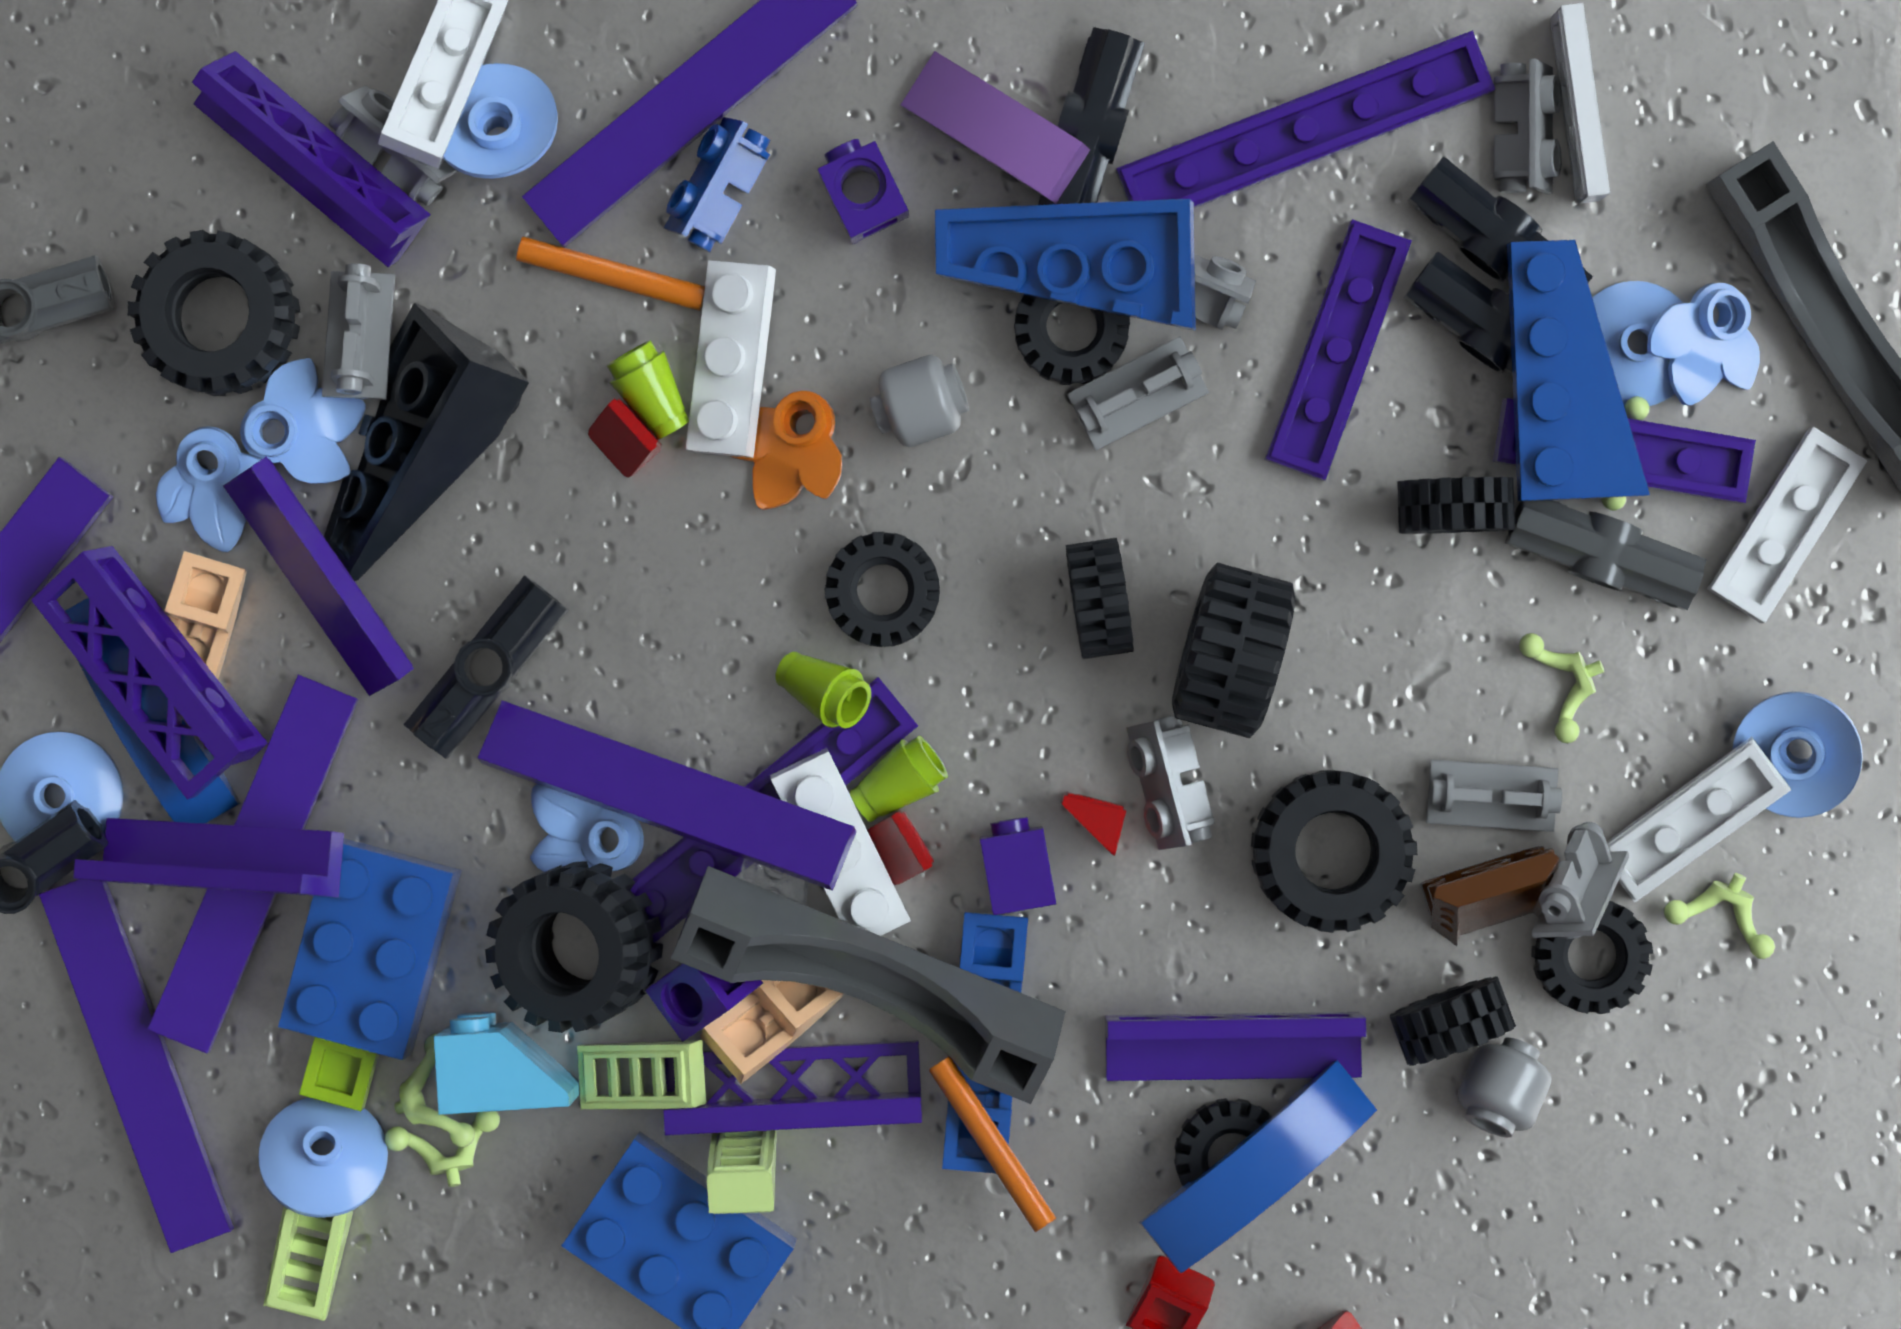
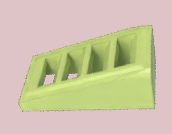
M703 1040L586 1044L577 1046L581 1109L696 1108L706 1104ZM673 1057L675 1092H667L665 1058ZM607 1058L609 1094L597 1095L595 1059ZM620 1058H629L631 1093L622 1094ZM642 1058H651L653 1093H644Z
M776 1130L712 1133L707 1166L709 1213L727 1214L774 1211Z
M283 1206L263 1306L322 1321L326 1320L354 1210L339 1216L315 1218L295 1213ZM299 1226L329 1234V1239L324 1240L296 1233ZM291 1252L324 1260L323 1266L291 1259ZM290 1276L318 1283V1292L284 1284L285 1277Z

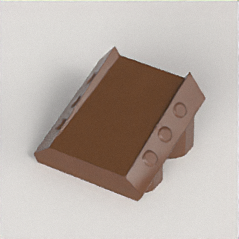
M1538 846L1455 870L1420 883L1431 918V928L1457 946L1460 935L1531 913L1539 917L1542 911L1539 897L1544 887L1550 884L1558 867L1559 857L1554 854L1552 848L1545 849L1544 846Z

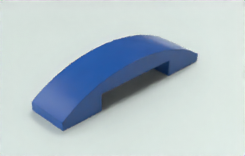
M89 598L65 610L72 621L88 623ZM104 618V625H110ZM82 632L88 640V633ZM103 634L102 659L112 671L128 672L129 648L119 636ZM78 661L121 742L173 822L207 824L241 804L224 773L217 777L197 797L187 800ZM143 668V674L149 675L147 671ZM121 682L123 686L127 689V683ZM142 684L141 709L150 720L167 722L168 698L158 686ZM182 717V724L188 725ZM160 732V733L163 735V737L166 739V733H165V732ZM181 735L180 758L195 776L214 757L208 749H204L197 736Z
M964 912L959 968L1021 993L1028 918ZM956 1064L1009 1145L1012 1097L970 1080ZM948 1101L942 1169L996 1174Z
M1338 1060L1333 1061L1287 1099V1105L1194 1182H1187L1139 1222L1179 1273L1184 1272L1273 1205L1335 1152L1377 1111Z

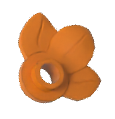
M796 391L784 397L777 404L776 408L760 407L754 458L730 456L735 459L754 462L753 494L759 509L768 510L786 505L800 494L803 487L815 496L827 499L837 486L842 474V455L831 438L835 429V415L830 404L820 395L811 391ZM804 414H812L814 417L813 428L806 434H798L796 430L798 419Z

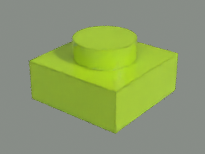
M314 1037L299 1095L362 1111L365 1108L379 1054Z

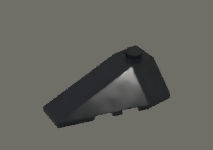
M416 303L413 304L390 345L386 400H380L375 417L367 414L364 415L358 434L365 436L366 439L358 469L351 470L350 475L343 478L324 534V538L356 582L499 437L509 417L518 408L521 397L529 384L524 376L501 353L426 307Z

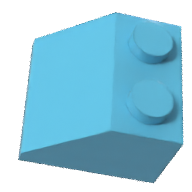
M496 1012L459 1014L457 1019L450 1020V1026L434 1036L439 1115L568 1107L580 1095L579 1080L513 1022L496 1023Z

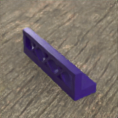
M237 51L202 67L191 82L201 90L193 105L385 266L390 267L400 260L431 214L336 136Z
M113 546L82 551L31 599L187 800L197 797L231 765L252 759L268 744ZM75 582H77L89 598L88 623L72 621L57 601ZM104 618L110 625H104ZM82 632L88 633V640ZM103 634L119 636L129 648L128 672L112 671L102 659ZM143 668L147 671L149 675L143 674ZM121 682L127 683V689L123 686ZM142 684L158 686L168 698L167 722L152 721L141 709ZM182 717L188 725L182 724ZM160 732H165V733H166V739L163 737V735H162ZM181 735L197 736L214 757L195 776L180 758Z
M106 818L105 837L108 840V845L103 850V861L75 859L73 879L339 898L344 833L321 830Z
M1359 1012L1105 1015L1106 1081L1314 1078L1335 1060L1340 1062L1352 1078H1362L1361 1037H1366V1017Z
M919 1040L787 1047L769 1062L787 1081L768 1099H754L735 1082L737 1079L733 1074L729 1076L718 1066V1064L723 1063L712 1050L703 1051L704 1065L724 1084L704 1105L696 1108L663 1110L665 1135L922 1123ZM906 1055L908 1092L881 1093L862 1076L881 1056ZM673 1057L665 1058L666 1091L675 1092ZM868 1057L857 1070L844 1059ZM832 1059L851 1076L835 1095L818 1096L799 1079L815 1060ZM805 1060L794 1073L780 1062ZM856 1082L870 1093L845 1095ZM792 1085L806 1096L782 1098ZM729 1088L742 1099L718 1101Z

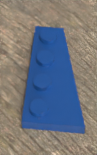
M1191 199L935 210L936 274L940 277L1196 331L1194 202Z
M1576 241L1510 242L1507 244L1517 501L1649 496V489Z

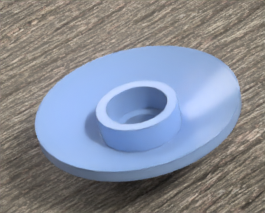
M501 63L482 65L443 159L461 173L485 179L508 177L529 168L546 153L557 131L558 112L550 89L538 76L522 67ZM496 127L507 129L499 135H488Z
M1643 281L1621 282L1598 292L1592 299L1624 406L1627 400L1635 396L1644 398L1649 406L1656 405L1673 396L1675 393L1670 385L1668 374L1670 358L1654 356L1648 353V350L1642 355L1635 354L1629 349L1627 340L1633 331H1641L1648 337L1659 315L1667 307L1683 302L1669 290Z
M1785 692L1771 696L1758 703L1748 712L1735 734L1733 749L1752 736L1790 786L1791 791L1766 808L1779 815L1803 818L1820 815L1833 809L1851 793L1861 772L1863 751L1856 727L1841 708L1815 694ZM1796 739L1806 741L1811 746L1812 755L1805 759L1796 758L1789 750V743Z
M49 732L35 736L19 745L8 756L0 770V821L15 842L73 800H76L83 807L89 808L102 825L104 835L106 818L120 817L124 792L119 770L111 756L99 744L85 736L70 732ZM53 783L61 786L65 793V800L58 808L50 807L44 799L46 788Z
M308 1097L290 1104L280 1111L269 1123L260 1142L259 1168L267 1190L287 1209L309 1217H334L358 1208L376 1192L386 1172L388 1150L381 1126L365 1108L362 1111H357ZM318 1140H329L335 1146L327 1155H317L310 1149L312 1144Z

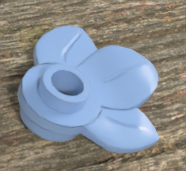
M1710 283L1701 287L1694 294L1690 303L1673 304L1667 307L1659 315L1650 330L1647 342L1648 353L1661 358H1670L1668 364L1670 385L1683 405L1692 406L1701 401L1717 386L1722 378L1735 387L1745 390L1750 389L1754 383L1760 363V351L1758 343L1747 329L1751 320V309L1746 297L1730 284ZM1715 305L1719 310V319L1716 324L1713 321Z
M305 358L291 361L273 372L267 382L264 400L253 405L244 415L240 427L241 440L250 455L262 459L267 456L272 463H282L288 472L299 481L311 484L336 482L347 477L351 472L347 458L337 443L345 440L357 428L365 413L366 404L363 400L356 398L322 397V388H318V375L313 360ZM271 420H279L285 428L283 439L275 444H269L263 437V428Z
M210 426L194 429L183 438L178 446L176 453L177 464L169 469L160 478L158 483L156 502L163 522L175 523L190 517L194 530L205 543L222 552L231 551L243 533L246 519L223 485L256 464L262 458L241 453L234 438L222 429ZM202 450L212 452L218 460V467L213 470L203 468L197 460L198 452Z
M539 784L532 788L531 803L533 813L541 828L548 833L530 856L533 864L541 871L546 872L560 865L563 867L573 862L587 861L588 868L601 863L613 867L612 871H620L631 866L640 856L644 844V835L638 820ZM607 828L615 830L619 839L617 847L611 852L604 848L601 841L602 834Z

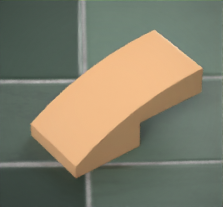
M184 551L164 612L215 677L219 679L237 616L247 571L243 568Z
M762 980L763 984L729 1011L705 1026L700 1037L742 1084L809 1029L842 998L843 993L793 981Z

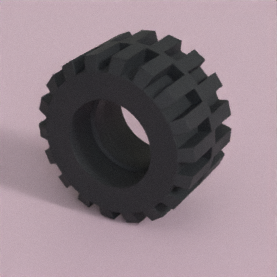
M204 230L189 232L190 238L181 240L178 237H174L166 241L164 245L167 250L160 255L152 252L143 262L149 266L143 278L135 275L131 288L137 290L135 302L128 301L127 315L135 320L136 327L130 329L134 343L141 345L144 353L141 354L143 359L149 366L156 368L161 373L160 376L168 381L194 392L206 393L211 396H226V393L230 392L242 394L253 390L251 385L258 381L266 383L273 374L272 370L279 362L286 364L292 352L287 350L291 338L298 339L300 326L295 324V313L300 312L299 299L292 294L291 287L294 284L288 273L279 267V262L269 253L245 238L241 239L229 232L217 230V234H209ZM214 277H226L237 282L246 293L249 304L247 324L239 338L226 348L212 352L198 349L188 341L183 331L181 314L184 302L189 293L201 282Z
M1218 562L1213 566L1204 579L1179 664L1172 696V707L1176 719L1246 738H1251L1261 727L1276 686L1292 625L1296 602L1293 583Z
M1321 770L1317 773L1304 774L1294 778L1293 782L1285 787H1280L1271 795L1273 797L1266 808L1262 807L1257 817L1259 822L1255 833L1252 832L1251 847H1253L1254 860L1251 861L1254 874L1257 875L1261 884L1260 888L1278 910L1305 927L1308 926L1321 932L1334 933V931L1341 930L1346 932L1360 930L1362 925L1369 922L1375 924L1386 917L1384 913L1392 905L1397 907L1405 896L1402 892L1407 882L1412 883L1416 869L1412 868L1413 856L1418 855L1417 841H1414L1412 838L1411 828L1414 827L1409 815L1403 812L1399 806L1400 801L1391 792H1387L1379 783L1368 777L1351 772ZM1326 813H1342L1354 818L1363 826L1370 840V858L1366 869L1355 882L1338 889L1323 888L1310 882L1301 872L1296 860V842L1301 830L1310 820Z
M587 861L573 862L563 867L560 865L521 882L512 889L514 894L500 901L495 911L502 917L489 922L486 936L496 939L495 945L485 949L486 963H496L498 973L490 976L495 990L505 986L510 994L503 1002L512 1011L521 1007L527 1010L524 1021L535 1027L548 1021V1031L563 1033L572 1027L575 1032L584 1031L622 1013L646 994L643 988L654 982L659 971L650 964L662 958L663 944L653 942V934L661 931L662 928L659 917L649 919L645 908L653 903L645 892L635 896L630 891L635 881L626 874L612 879L613 867L599 863L588 868ZM558 913H566L578 918L592 932L599 953L597 970L592 980L572 975L557 960L552 949L551 930Z

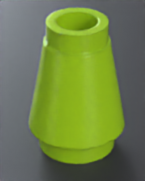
M651 340L634 347L606 365L614 378L609 382L644 424L652 430L657 440L673 433L689 422V417L684 411L685 407L664 351L657 352Z
M795 651L784 656L777 667L775 674L776 683L827 727L840 726L842 728H850L861 720L869 707L871 700L870 685L863 680L862 674L856 669L802 655Z
M917 736L909 743L902 739L859 782L858 786L850 790V796L860 813L869 822H873L880 816L883 817L939 792L938 784L948 778V774L937 753L923 737Z

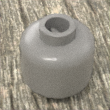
M926 355L883 371L879 377L880 394L870 398L871 408L880 432L884 434L893 431L898 441L906 447H914L954 433L961 425V414L969 411L966 394L955 365L951 363L944 366L942 361L934 355Z
M1510 1037L1504 1038L1502 1045L1485 1044L1479 1046L1473 1054L1458 1091V1100L1467 1110L1465 1119L1481 1130L1506 1138L1512 1137L1514 1131H1524L1532 1128L1552 1080L1550 1072L1543 1064L1537 1061L1540 1052L1532 1045Z

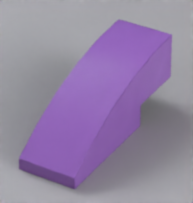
M934 51L901 103V106L1055 204L1090 151L1078 139Z

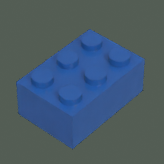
M344 838L339 898L313 896L278 1027L399 1060H404L413 1054L462 870Z
M639 1131L561 1246L682 1329H739L793 1251L797 1238L759 1212L709 1213L707 1177Z

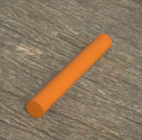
M524 236L521 238L516 261L698 311L702 309L705 286Z
M948 1056L930 1068L929 1072L1034 1232L1039 1231L1054 1221L1056 1216L952 1058Z

